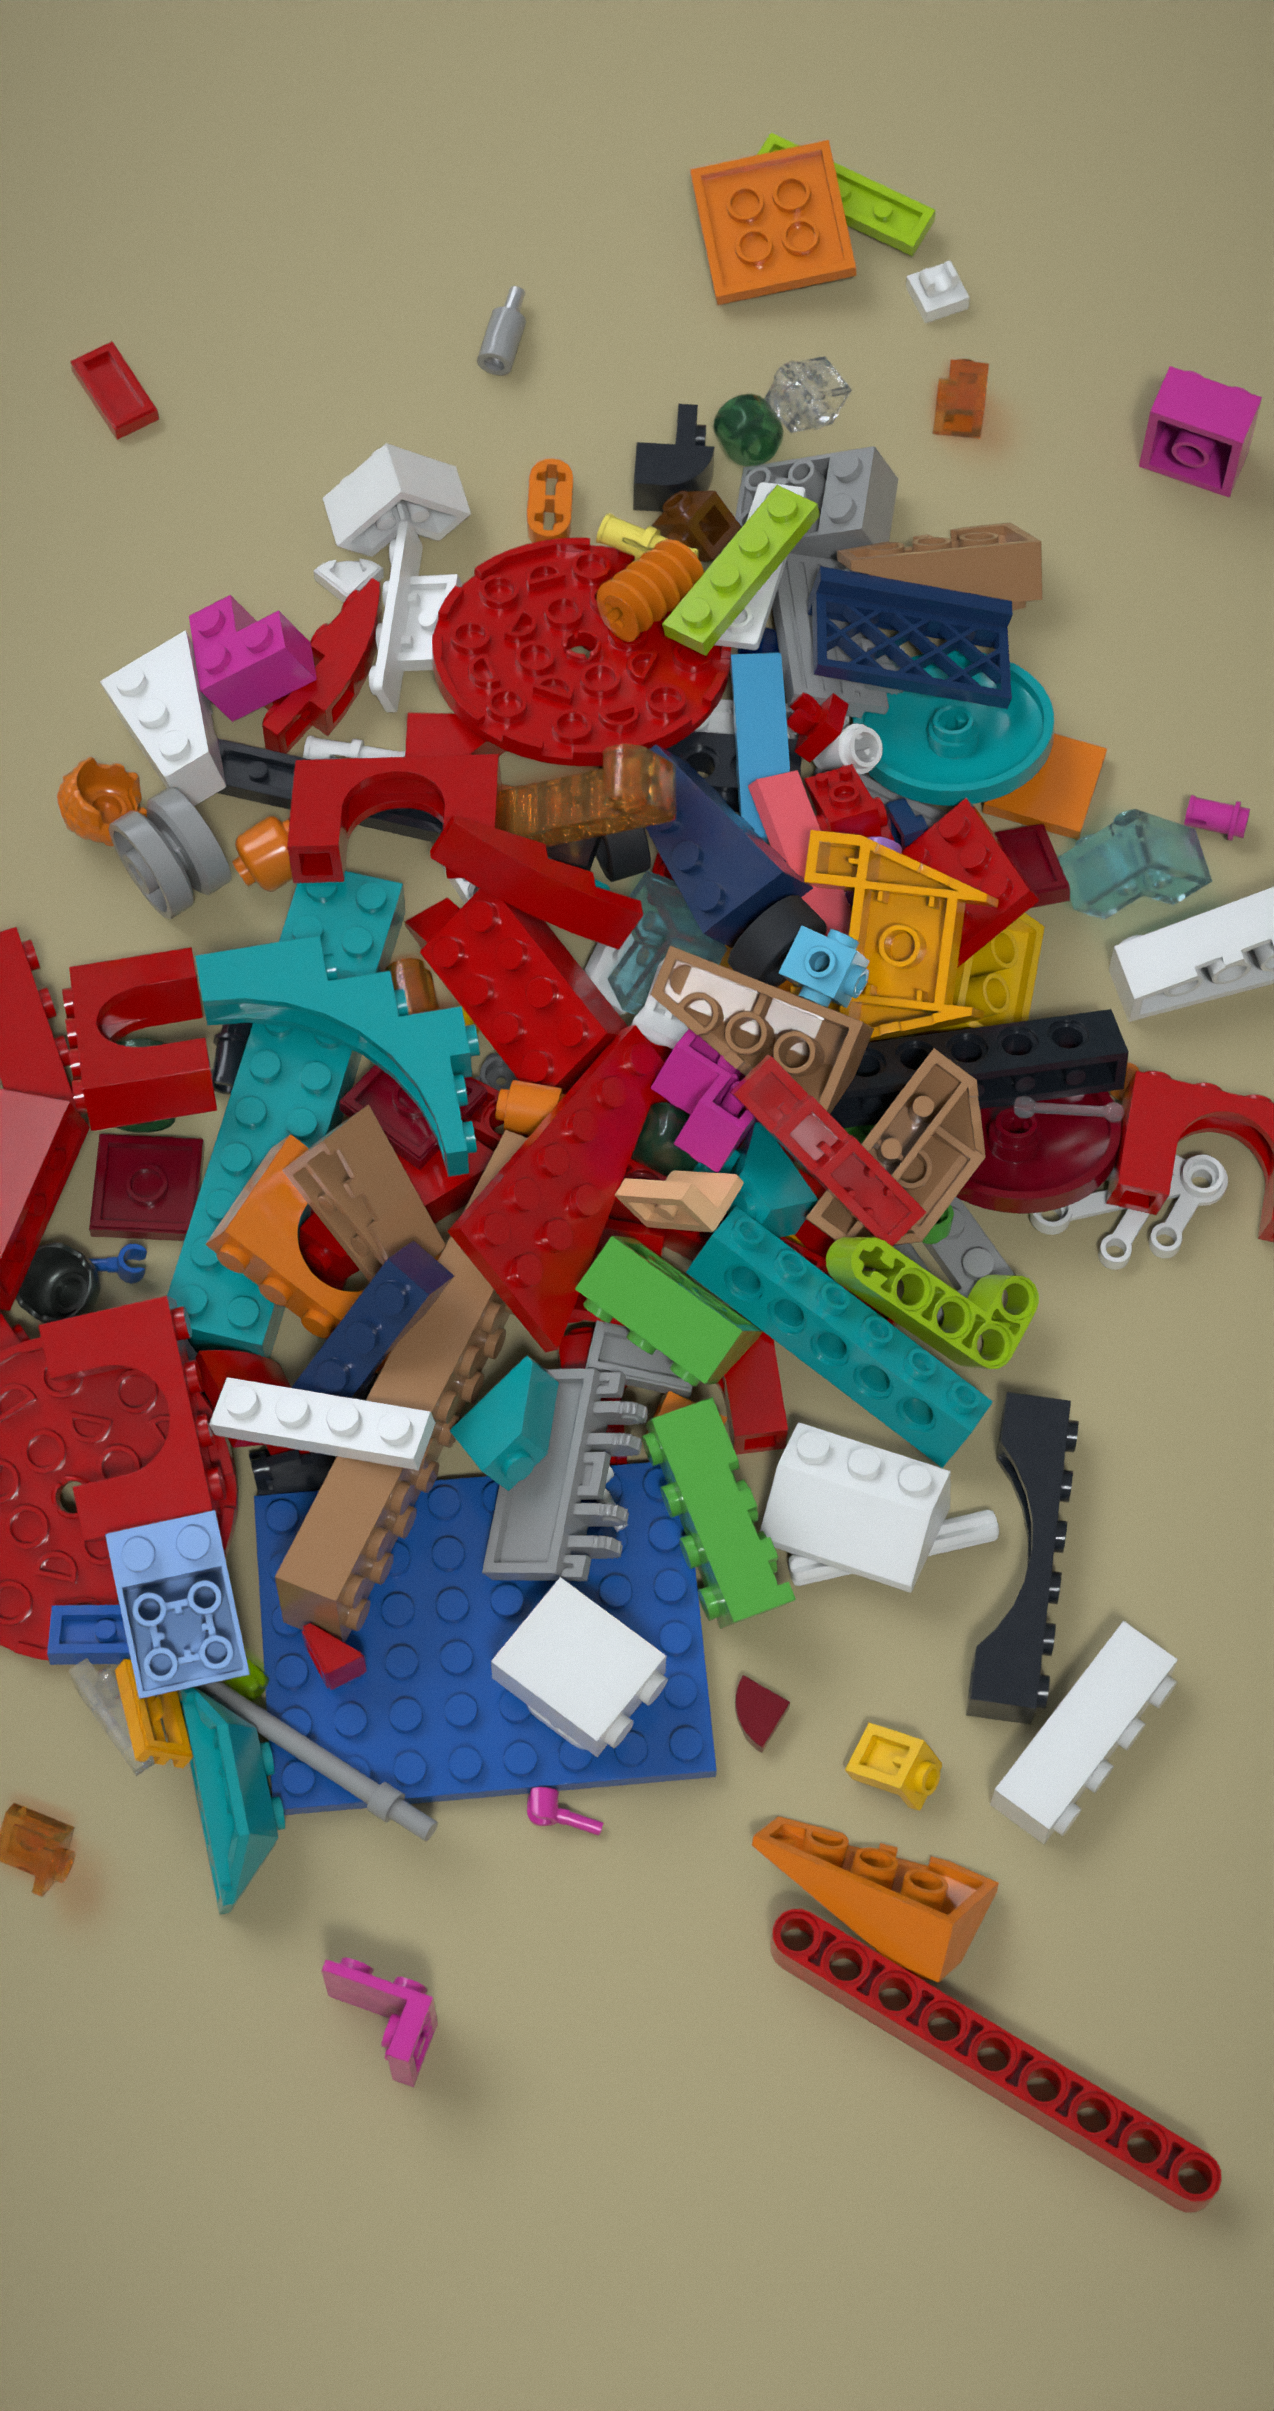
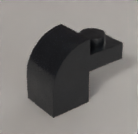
M678 404L676 444L637 442L633 510L664 512V503L680 491L709 490L713 480L715 447L705 446L707 425L697 424L698 405Z

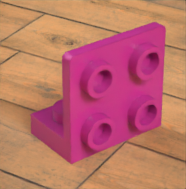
M343 1957L340 1964L325 1960L321 1972L329 1997L390 2018L381 2043V2047L387 2048L384 2059L389 2063L392 2080L414 2087L438 2025L433 1997L426 1995L428 1989L424 1985L404 1977L397 1976L392 1983L372 1976L374 1969L355 1959Z

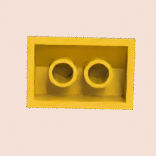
M1024 913L957 968L953 1005L984 1011L983 1019L917 1034L926 1035L1028 1021L1045 927Z

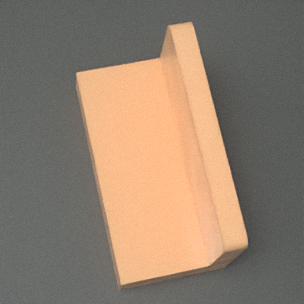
M674 1170L665 1181L625 1178L615 1196L646 1227L715 1232L743 1186L744 1181L737 1174Z

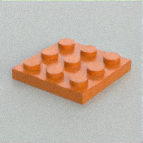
M829 140L690 169L717 305L857 276Z

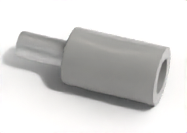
M510 287L504 307H498L492 311L477 358L478 365L488 373L506 375L511 371L526 324L525 317L520 313L525 296V291L521 287Z

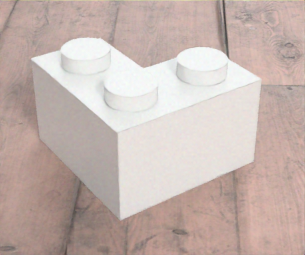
M387 443L377 449L370 458L350 475L343 478L334 489L323 497L337 546L371 557L390 543L392 539L396 538L399 521L409 520L418 535L440 541L471 515L456 466Z

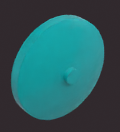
M958 650L947 655L962 669L973 664ZM920 654L911 658L915 661L918 658L922 657L924 654ZM1010 662L1012 700L1008 709L903 691V693H898L897 695L887 693L889 708L886 714L864 711L861 718L853 717V724H863L873 729L879 735L883 746L880 761L868 773L888 790L905 798L933 805L957 806L965 798L972 804H977L1002 797L1020 788L1031 780L1046 763L1054 741V711L1051 700L1036 678L1020 666ZM934 663L924 668L933 678L944 680L949 678ZM982 671L972 677L983 687L997 689V685Z

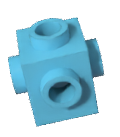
M801 925L779 974L792 984L802 988L798 995L799 997L827 1008L830 1002L847 1008L852 997L857 998L866 986L869 977V970L866 968L870 961L856 950L859 942L852 937L834 929H830L826 937Z

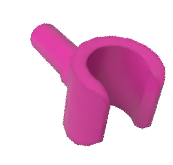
M535 1787L531 1790V1793L528 1795L527 1816L533 1824L537 1826H551L557 1823L561 1825L566 1824L598 1836L600 1835L603 1822L567 1809L558 1808L559 1791L546 1787Z

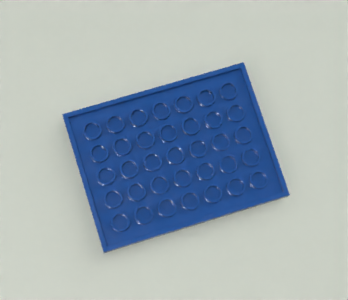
M650 1462L610 1466L614 1472V1477L606 1483L605 1488L616 1505L628 1509V1526L616 1532L614 1527H588L586 1536H609L622 1541L621 1557L591 1559L587 1581H566L666 1655V1672L664 1676L668 1678L664 1689L649 1706L641 1702L629 1717L634 1721L630 1731L617 1747L612 1748L610 1745H607L600 1755L596 1757L588 1750L573 1746L532 1715L526 1703L492 1678V1659L557 1581L492 1580L482 1573L500 1486L488 1476L436 1480L428 1493L421 1491L414 1505L417 1513L411 1531L405 1539L398 1537L390 1552L394 1555V1559L385 1582L382 1585L375 1583L367 1600H370V1609L362 1628L358 1632L351 1630L345 1642L364 1655L367 1671L333 1690L326 1688L304 1645L303 1630L283 1622L275 1576L319 1491L254 1496L267 1712L379 1785L387 1782L405 1794L404 1801L409 1804L530 1794L531 1790L535 1787L565 1791L716 1777L717 1769L696 1568L690 1569L680 1547L679 1538L686 1536L679 1515L671 1518L665 1507L660 1487L667 1485L660 1464L652 1466ZM581 1499V1503H597L596 1499ZM269 1740L274 1763V1775H271L272 1797H280L284 1815L367 1808L368 1804Z

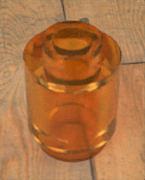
M416 958L401 959L389 964L385 968L384 972L391 971L394 990L404 989L408 1015L440 1010L432 973L425 968L422 960Z

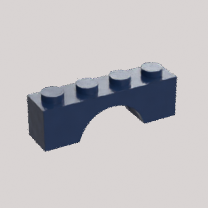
M415 1241L406 1245L386 1260L291 1388L361 1400L368 1391L365 1387L376 1369L406 1333L429 1311L454 1278V1275Z

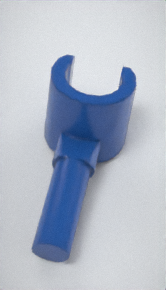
M128 1244L120 1250L118 1257L88 1259L96 1267L97 1272L117 1273L124 1282L133 1284L143 1279L146 1269L142 1267L132 1268L127 1266L125 1262L128 1260L146 1259L147 1251L141 1245Z

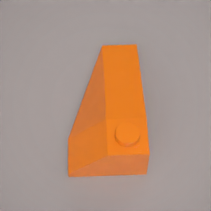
M780 1816L756 1833L752 1841V1846L881 1955L905 1967L907 1971L920 1979L933 1980L938 1983L962 1962L999 1886L998 1882L947 1860L931 1856L927 1866L896 1857L898 1847L880 1843L879 1849L849 1845L848 1838L841 1832Z

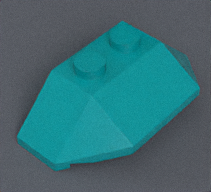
M192 1687L179 1690L178 1696L193 1754L189 1764L219 1915L232 1911L274 1848L279 1838L277 1831L285 1829V1817L280 1797H270L266 1776L274 1775V1763L269 1742L259 1743L256 1727L197 1688Z

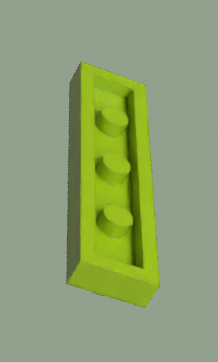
M771 132L757 155L799 145ZM834 162L847 226L910 256H914L936 219V210Z
M776 485L662 623L665 636L706 656L820 517L818 504Z

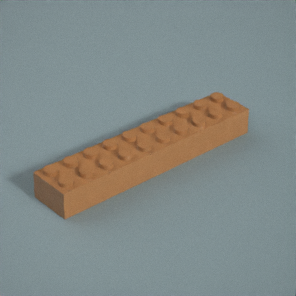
M505 1130L464 1211L528 1138ZM452 1237L449 1238L438 1262L450 1271L454 1278L429 1311L392 1349L366 1401L431 1412L435 1420V1426L419 1470L336 1457L275 1576L283 1622L303 1630V1626L311 1623L344 1643L351 1630L358 1632L362 1628L370 1609V1600H367L374 1584L382 1585L391 1570L394 1555L390 1552L398 1537L405 1539L411 1531L417 1513L414 1505L421 1491L428 1493L433 1487L439 1471V1463L436 1461L443 1447L451 1448L456 1441L449 1430L462 1419L459 1415L465 1403L473 1404L477 1399L484 1381V1373L481 1372L488 1358L495 1360L503 1347L506 1337V1330L503 1328L510 1314H514Z

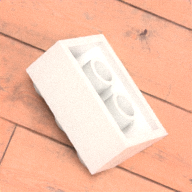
M798 1422L777 1465L760 1531H763L767 1538H771L774 1547L911 1593L950 1509L951 1471Z

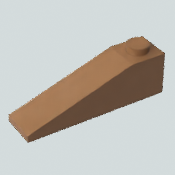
M670 946L650 993L653 998L696 1035L701 1037L743 1075L746 1076L767 1055L772 1056L829 1114L853 1081L874 1031L873 1028L862 1021L673 946Z

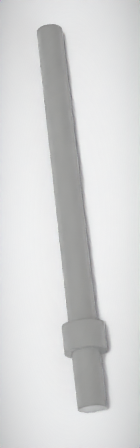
M221 1681L195 1687L256 1727L259 1734L368 1804L367 1811L387 1823L393 1820L424 1841H428L434 1834L438 1822L404 1801L405 1794L387 1782L379 1785Z

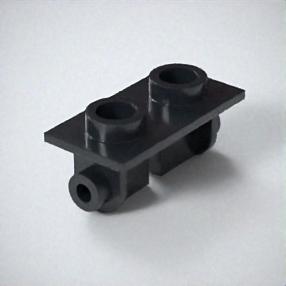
M268 1449L248 1454L259 1496L320 1490L337 1457L315 1452L299 1454L298 1449L270 1455Z

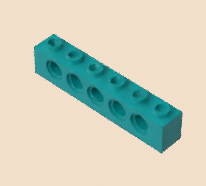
M737 1206L712 1234L686 1271L688 1275L941 1468L945 1466L969 1437L993 1403L983 1393Z

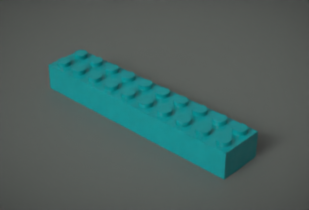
M345 871L344 882L297 883L279 942L320 935L323 955L334 954L338 979L388 971L406 913L403 884ZM253 1023L167 1294V1296L176 1300L177 1307H186L192 1329V1338L187 1340L196 1353L207 1350H231L257 1354L269 1359L271 1357L286 1307L267 1300L260 1293L259 1286L244 1274L233 1272L223 1266L217 1259V1253L205 1244L273 1146L291 1134L310 1148L342 1123L344 1113L339 1110V1101L353 1087L362 1054L327 1037L288 1026ZM309 1204L305 1207L299 1220L298 1244L299 1228L310 1217L312 1210Z

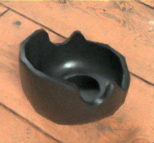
M54 1242L40 1245L25 1275L16 1300L21 1308L44 1324L88 1314L94 1309L101 1290L97 1269L85 1255L64 1243Z

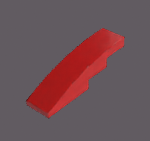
M456 815L451 817L430 850V856L433 860L476 887L515 908L570 933L618 950L644 915L640 900L596 887L593 872L549 859L546 844Z
M767 1055L730 1091L749 1113L874 1237L887 1242L893 1247L927 1213L859 1141L850 1135L813 1096L809 1095L772 1056Z

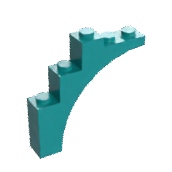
M320 935L195 956L207 1026L236 1023L288 1026L327 1037L362 1054L391 1076L419 1107L438 1141L448 1177L469 1173L468 1154L477 1152L476 1139L472 1121L462 1122L459 1107L468 1105L464 1078L472 1077L471 1057L479 1056L480 1049L475 1024L465 1026L462 1006L408 1015L404 989L394 990L391 971L338 979L334 954L323 955Z

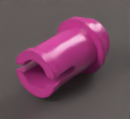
M1191 795L1184 826L1227 834V840L1233 841L1234 836L1244 838L1250 809L1241 807L1242 802L1236 801L1235 805Z

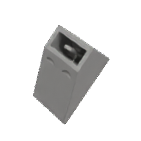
M875 446L743 468L735 515L736 520L742 527L747 521L757 487L762 482L803 487L806 491V498L818 504L820 517L790 553L837 560V551L889 542L898 478Z

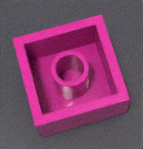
M1169 366L1150 410L1139 467L1230 498L1249 453L1262 397L1251 394L1241 387H1230L1204 378L1197 372L1184 371Z

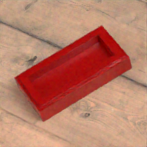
M113 341L70 361L73 374L116 440L159 420L157 408Z

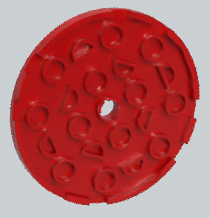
M559 538L525 544L500 553L475 568V575L461 587L455 585L438 611V621L432 635V662L437 685L450 709L466 726L488 742L503 750L539 762L565 766L608 767L614 764L637 760L655 745L667 749L699 728L712 714L724 694L730 675L732 647L714 645L705 656L665 636L662 623L672 611L667 612L661 621H653L651 628L640 632L634 641L626 642L620 640L609 630L599 613L597 592L603 583L612 580L618 572L625 570L630 563L635 561V557L612 547L590 545V538ZM583 646L591 652L589 658H586L584 653H576L571 649Z
M41 1337L21 1342L0 1351V1645L14 1651V1653L49 1661L47 1651L52 1606L120 1605L107 1541L103 1540L94 1543L83 1541L78 1512L71 1514L61 1505L60 1494L62 1489L72 1482L87 1484L126 1475L146 1466L157 1456L165 1443L169 1430V1409L164 1394L158 1385L149 1376L138 1370L118 1369L64 1382L49 1379ZM201 1392L196 1393L200 1414L208 1413L211 1419L214 1409ZM214 1435L215 1445L208 1446L207 1448L212 1468L220 1467L226 1487L227 1497L224 1500H219L221 1513L216 1514L226 1559L235 1532L238 1512V1482L236 1466L228 1438Z

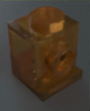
M966 358L951 359L948 379L939 378L933 434L981 438L989 363L974 362Z

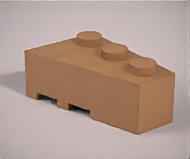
M369 1104L330 1131L282 1169L369 1282H371L389 1257L412 1241H415L433 1258L442 1252L446 1246Z

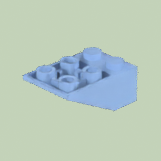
M215 1510L105 1534L139 1699L250 1675Z

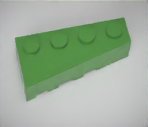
M713 1397L652 1418L646 1424L648 1434L642 1435L643 1446L652 1466L660 1464L667 1485L660 1487L661 1495L670 1517L679 1515L686 1536L679 1538L680 1547L690 1569L698 1567L705 1588L698 1590V1595L707 1619L709 1621L717 1619L719 1627L722 1629L796 1600L789 1582L778 1585L773 1574L777 1572L776 1560H778V1555L771 1538H767L763 1531L756 1532L752 1523L758 1521V1506L745 1480L736 1481L733 1471L739 1469V1460Z

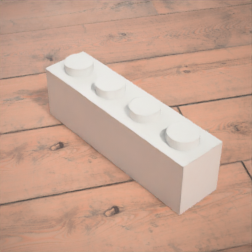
M1123 1621L995 1788L990 1805L1042 1844L1046 1843L1054 1831L1063 1836L1082 1810L1075 1803L1086 1788L1096 1793L1111 1773L1114 1766L1108 1762V1759L1117 1747L1120 1746L1127 1751L1144 1729L1146 1724L1139 1719L1150 1704L1159 1709L1175 1688L1177 1681L1171 1678L1178 1659Z

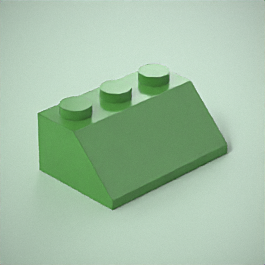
M611 1236L575 1288V1290L587 1298L583 1306L606 1323H610L613 1318L630 1329L626 1335L628 1340L648 1354L653 1355L656 1349L674 1361L669 1369L695 1387L700 1381L704 1384H716L763 1332L635 1238Z

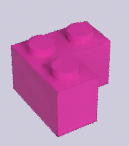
M229 595L189 616L200 691L232 722L317 680L310 641L279 610L256 621Z
M688 1029L673 1048L651 1089L666 1098L672 1105L690 1114L674 1145L688 1153L697 1162L719 1173L757 1120L730 1093L745 1075L727 1062L722 1055L701 1037Z

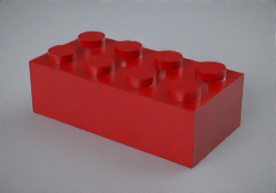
M479 889L419 951L519 1081L563 1088V1094H566L623 1028L628 1027L545 921L515 908L482 889Z

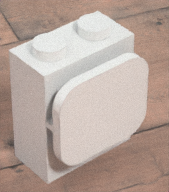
M561 1577L491 1661L492 1678L526 1703L532 1715L573 1746L588 1750L596 1757L600 1755L607 1745L615 1748L622 1742L634 1723L629 1717L641 1702L648 1706L653 1703L668 1681V1678L664 1676L666 1672L665 1654Z

